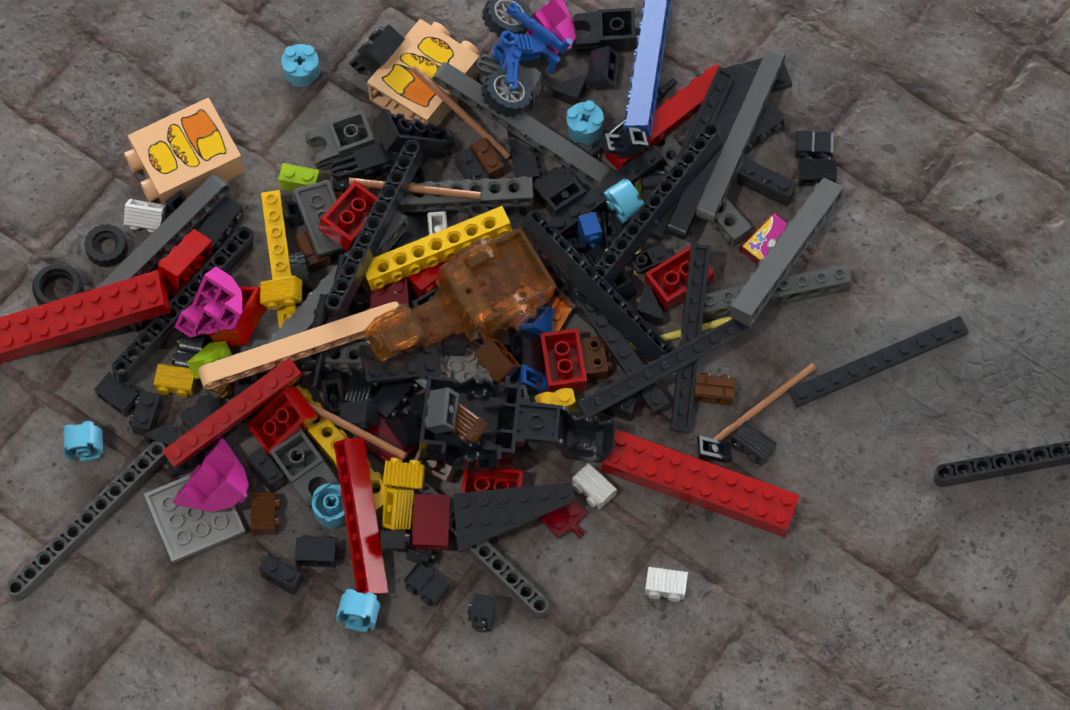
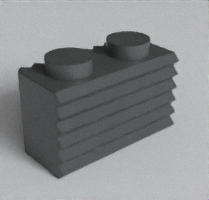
M447 387L440 390H430V396L427 400L428 413L425 418L426 429L435 434L455 430L458 411L457 404H459V394Z

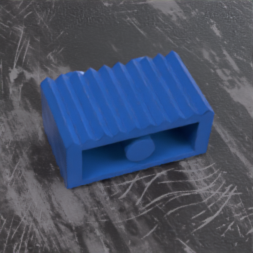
M596 212L585 214L578 218V233L586 243V251L599 244L602 245L603 233Z

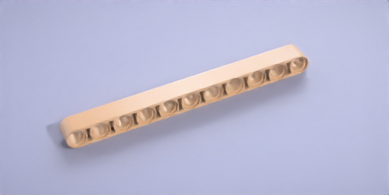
M398 302L387 303L203 365L198 369V374L203 388L212 389L275 368L289 357L292 361L399 326L404 323L405 319Z

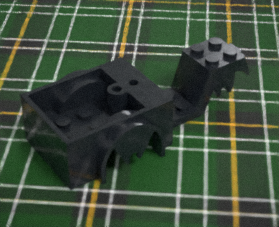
M451 370L450 377L427 376L419 441V459L442 461L451 467L467 471H489L496 468L513 469L514 453L524 446L525 441L555 444L566 459L601 462L612 454L615 435V422L613 420L599 421L600 418L598 416L589 419L584 414L577 418L565 406L529 402V398L521 397L522 385L509 384V376H506L505 383L499 387L495 386L486 377H484V380H478L476 376H473L460 383L455 378L454 370ZM446 387L452 389L459 394L458 403L488 423L476 443L470 440L466 443L458 437V432L454 434L448 431L435 434L426 429L425 418L428 413L427 400L430 396V390H440Z

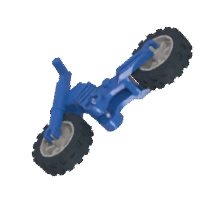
M488 0L482 11V19L485 20V26L489 27V31L497 34L496 36L499 37L498 43L491 50V56L494 60L500 62V67L496 71L493 70L485 79L481 87V96L484 97L483 101L489 105L488 107L491 110H495V113L503 114L505 117L521 115L532 100V89L529 88V83L525 81L522 75H517L518 62L525 64L526 61L535 60L541 56L550 62L547 72L553 74L557 64L560 62V57L546 46V43L563 54L573 43L571 38L561 42L556 38L557 36L537 23L535 19H532V13L529 12L530 9L523 0ZM528 29L534 31L532 36L527 35L526 32Z

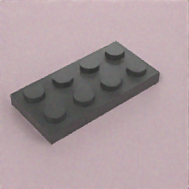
M329 180L293 189L294 198L317 258L345 250L318 230L320 219L337 201Z

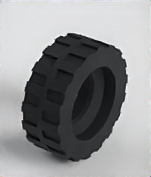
M101 224L100 226H95L85 237L84 246L88 258L99 267L115 266L117 263L122 262L121 260L125 258V254L128 251L125 235L115 225ZM103 238H111L115 242L114 250L108 254L100 253L97 250V243Z
M299 252L288 255L292 274L302 280V295L313 292L304 253Z

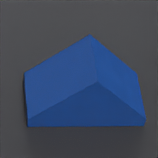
M552 306L535 309L519 326L520 330H525L539 336L540 333L551 332Z
M525 364L521 365L518 374V385L526 384L528 394L538 395L548 392L546 375Z

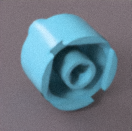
M297 44L288 46L285 49L281 60L285 79L296 87L311 85L320 74L318 55L314 48L310 45Z
M593 101L581 102L568 109L567 130L571 140L576 143H583V145H591L593 142L601 139L604 132V115L602 110Z
M625 178L604 192V196L608 200L606 201L611 211L615 210L618 212L617 217L622 224L631 220L644 204L642 199L639 201V193L635 187Z
M85 421L81 425L64 426L63 440L64 456L66 458L74 460V457L80 458V461H91L100 458V454L103 455V431L101 428L94 426V422Z
M328 483L321 485L315 490L312 498V509L315 519L328 529H334L346 523L339 484Z
M347 589L341 596L336 621L339 624L342 621L346 624V628L354 631L367 632L368 628L373 630L380 609V603L376 600L377 596L373 593L363 594L357 593L353 589Z

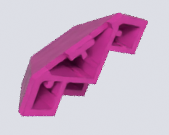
M550 0L535 14H532V19H535L537 23L557 36L556 38L561 42H564L567 38H571L572 41L575 40L574 23L564 0ZM528 29L526 33L532 36L534 31ZM546 43V46L555 54L559 53L557 49Z
M214 267L207 272L202 279L192 305L180 313L175 328L189 337L236 328L242 314V291L234 279L218 267Z
M220 438L209 449L201 466L198 465L189 476L190 479L180 488L172 503L178 506L214 512L231 508L237 502L242 503L248 495L246 491L249 486L244 467L223 438Z

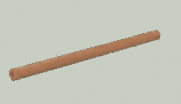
M416 65L411 69L425 85L482 138H487L489 144L505 159L511 155Z
M349 179V185L356 181L363 187L382 189L385 181ZM410 184L407 192L461 198H481V192Z
M813 363L808 365L713 437V439L724 440L745 421H749L816 370V366Z
M306 400L314 412L403 460L407 457V453Z

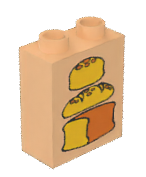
M419 19L404 37L403 43L384 66L379 68L368 80L369 100L383 109L390 110L391 114L396 115L400 113L406 119L413 120L415 118L424 125L430 123L438 126L451 111V108L425 85L411 69L416 65L433 81V75L441 64L446 62L473 80H476L480 74L477 68L480 52L468 41H463L460 44L450 38L449 31L440 23L434 22L432 25H429ZM439 86L456 103L460 100L458 97H456L455 95L451 94L450 92Z
M209 97L128 135L132 149L125 152L124 155L133 173L141 169L143 170L147 179L141 181L140 185L149 202L158 199L160 204L166 205L165 201L179 190L182 191L187 199L213 174H217L226 182L245 173L242 157Z

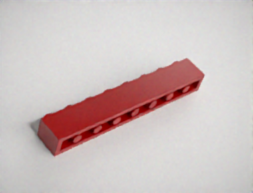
M718 64L708 67L703 75L699 78L695 77L686 88L679 89L673 98L666 99L661 107L657 110L655 109L651 138H647L648 146L643 151L650 146L653 147L667 135L697 114L714 74L719 67ZM605 154V158L619 170L639 154L624 159H617L616 154Z
M289 357L166 447L162 452L173 467L179 468L273 399L283 388H288L303 377L302 373Z
M344 438L334 443L356 591L357 593H373L376 596L388 593V583L384 569L385 564L381 550L364 438Z

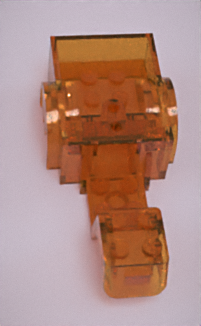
M518 227L496 239L492 237L483 238L459 250L444 265L440 266L436 279L439 289L435 293L434 299L412 310L408 304L403 303L374 318L366 327L365 336L377 358L381 361H385L393 355L396 356L401 350H408L410 346L415 344L426 347L454 332L458 335L465 331L470 341L482 336L486 342L498 328L508 329L512 324H518L527 314L530 315L531 319L534 318L537 314L536 308L551 300L556 284L522 228Z

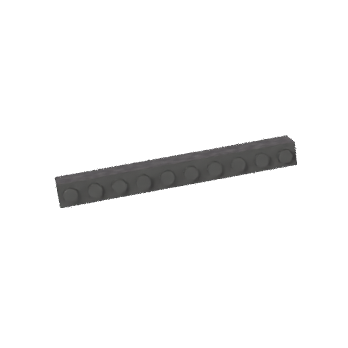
M823 178L820 183L815 184L812 194L805 198L803 207L797 209L794 219L787 223L784 233L779 234L774 247L771 246L766 258L760 260L757 270L750 274L747 284L742 285L737 298L731 300L729 304L730 318L749 327L752 325L842 199L843 186L826 178Z
M398 211L396 212L374 257L387 253L410 227L407 216ZM337 265L333 266L326 278L322 279L318 287L309 293L307 299L301 306L296 308L294 314L283 323L278 332L271 336L268 343L312 328L315 316L313 312L317 308L320 292L329 294L333 286Z

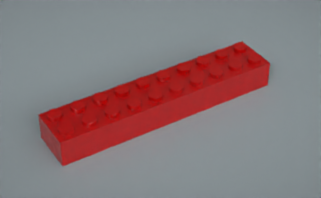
M158 270L0 317V364L171 313L164 278Z
M615 429L612 454L601 463L602 472L784 538L800 496Z

